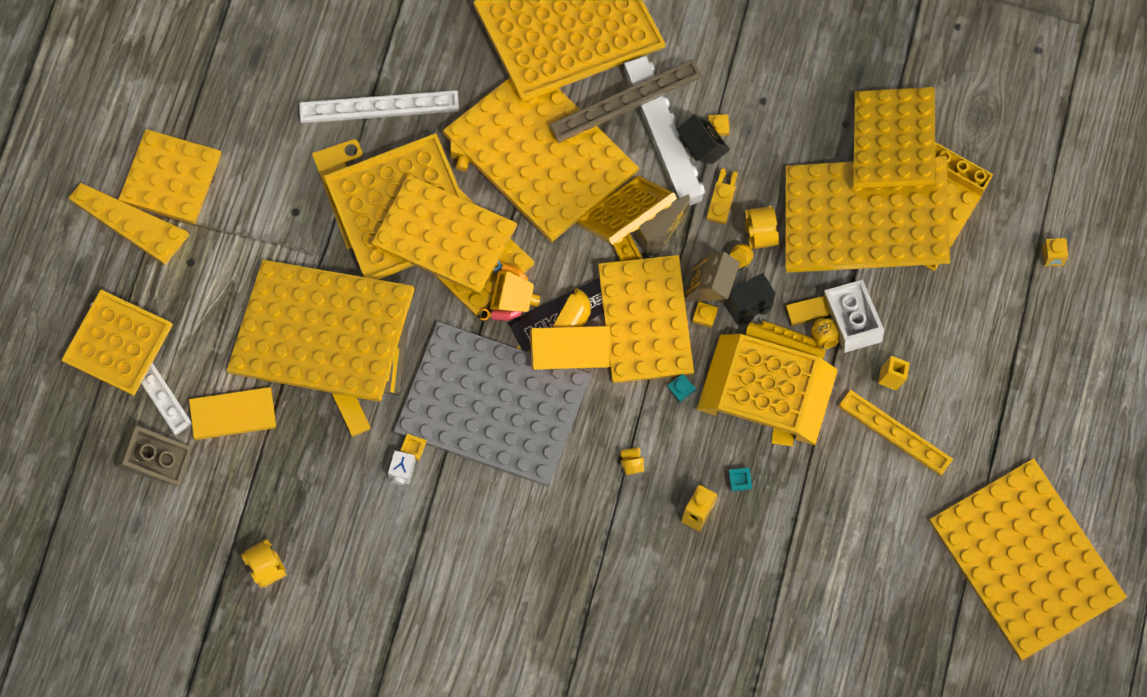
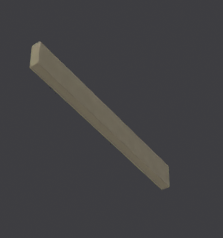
M691 59L549 124L557 142L561 143L702 78V74L694 60Z

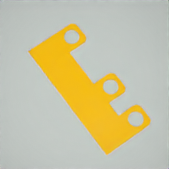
M355 139L312 153L347 250L351 249L352 246L324 176L346 168L345 162L362 156L359 142ZM352 144L357 147V153L354 156L346 155L345 147Z

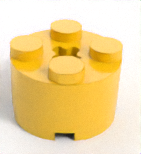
M767 206L744 210L746 220L744 226L746 234L749 233V247L751 249H759L779 245L774 208Z
M268 539L259 542L241 554L245 564L249 565L250 569L253 570L250 572L252 578L261 588L267 587L287 576L282 561L276 551L271 550L270 546L272 544Z

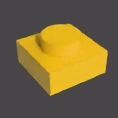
M728 114L708 115L709 121L719 135L729 136Z
M698 302L692 323L712 328L718 307Z
M407 434L400 452L415 455V460L420 461L427 440Z

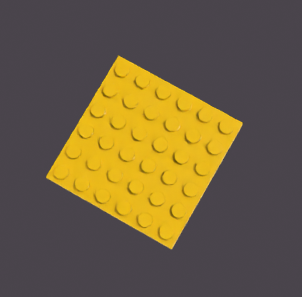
M436 133L324 176L365 278L378 280L415 266L373 247L371 244L408 175L463 199Z

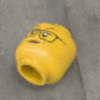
M817 319L810 331L816 345L821 348L830 349L839 342L840 333L832 319Z

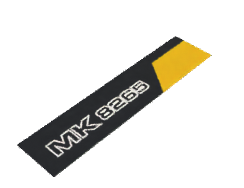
M648 254L642 256L643 259L650 258ZM600 278L577 288L583 291L591 302V314L587 322L604 314ZM575 290L508 322L523 351L531 350L530 329L552 328L571 294H574Z

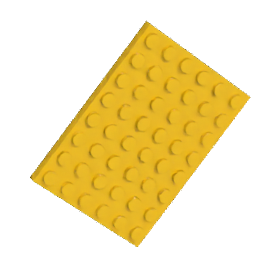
M643 0L473 1V6L522 102L665 48L666 45Z
M509 78L443 130L444 136L450 142L453 140L467 154L468 160L551 243L639 172V167L597 126L561 143L557 142L549 124L580 110L559 88L522 102ZM458 123L480 127L479 133L481 137L487 138L484 146Z
M947 156L935 157V185L854 188V162L786 166V273L950 264Z
M262 260L227 372L238 376L381 402L415 288L406 284Z
M1034 458L929 520L931 526L1021 662L1127 598Z

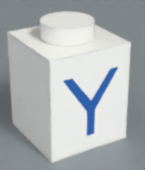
M394 451L388 472L389 480H392V483L397 485L410 483L416 462L415 455Z

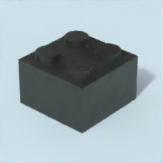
M694 114L676 129L680 134L678 138L684 145H688L691 149L690 155L696 161L699 160L713 165L730 150L707 118Z
M764 273L731 289L725 306L737 325L741 323L747 324L754 319V316L760 313L764 315L772 309L775 291Z

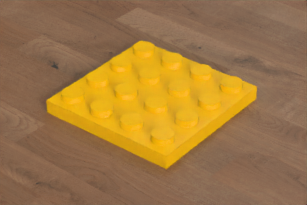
M146 129L118 200L139 209L195 225L222 152Z
M637 176L598 204L576 223L583 230L613 245L621 242L623 237L630 232L638 230L645 221L653 219L659 211L670 207L677 198L674 192L641 176Z
M100 290L61 361L134 396L173 324L108 292Z

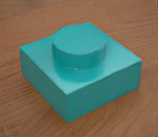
M684 374L667 385V389L679 403L696 391V388Z
M750 468L729 470L731 492L752 490Z

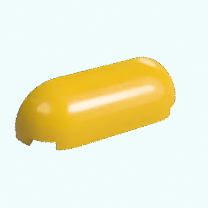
M575 289L574 294H571L552 328L584 327L591 314V302L583 291Z
M762 321V324H754L753 322L748 324L746 336L814 355L822 359L825 356V348L821 349L817 346L815 340L811 337L767 321Z

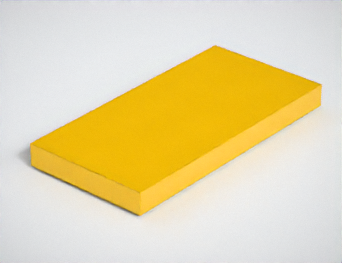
M610 326L530 329L532 370L611 367Z
M271 387L189 399L194 440L277 428Z

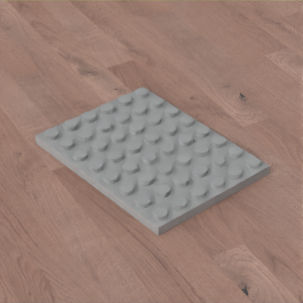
M437 321L395 427L394 434L405 438L407 434L425 439L428 446L550 487L591 374L578 369L532 370L531 353Z

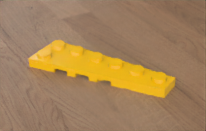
M82 183L78 185L68 198L70 202L163 265L168 263L189 236L187 231Z

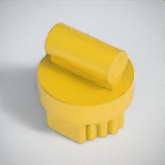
M737 244L730 252V256L740 262L738 268L749 265L753 260L754 252L746 244Z
M639 447L621 450V457L623 458L621 466L624 469V474L630 475L644 471V457L640 455Z

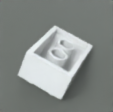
M863 280L824 290L831 318L840 333L839 342L844 353L883 342L884 328Z

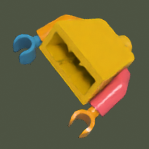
M500 261L497 263L499 266L494 269L493 273L498 272L490 306V309L493 311L490 312L485 308L481 309L480 311H486L488 316L484 319L479 318L480 320L487 321L489 318H492V320L509 321L519 317L522 312H528L530 305L534 307L539 305L540 296L533 294L534 285L529 282L528 277L520 268L508 264L502 265Z

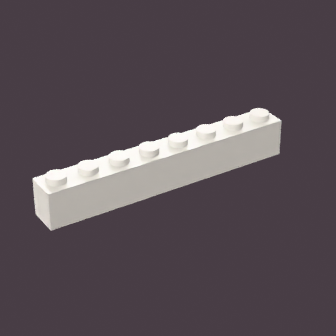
M647 56L624 63V73L629 86L632 87L655 76V67L652 62L648 61ZM661 96L638 108L671 189L677 198L676 200L689 194V206L702 202L705 189L702 182L698 183L696 178L698 176L697 169L689 161L691 156L688 148H684L678 138L680 134L675 127V124H677L676 118L673 113L670 114L668 99L666 96Z

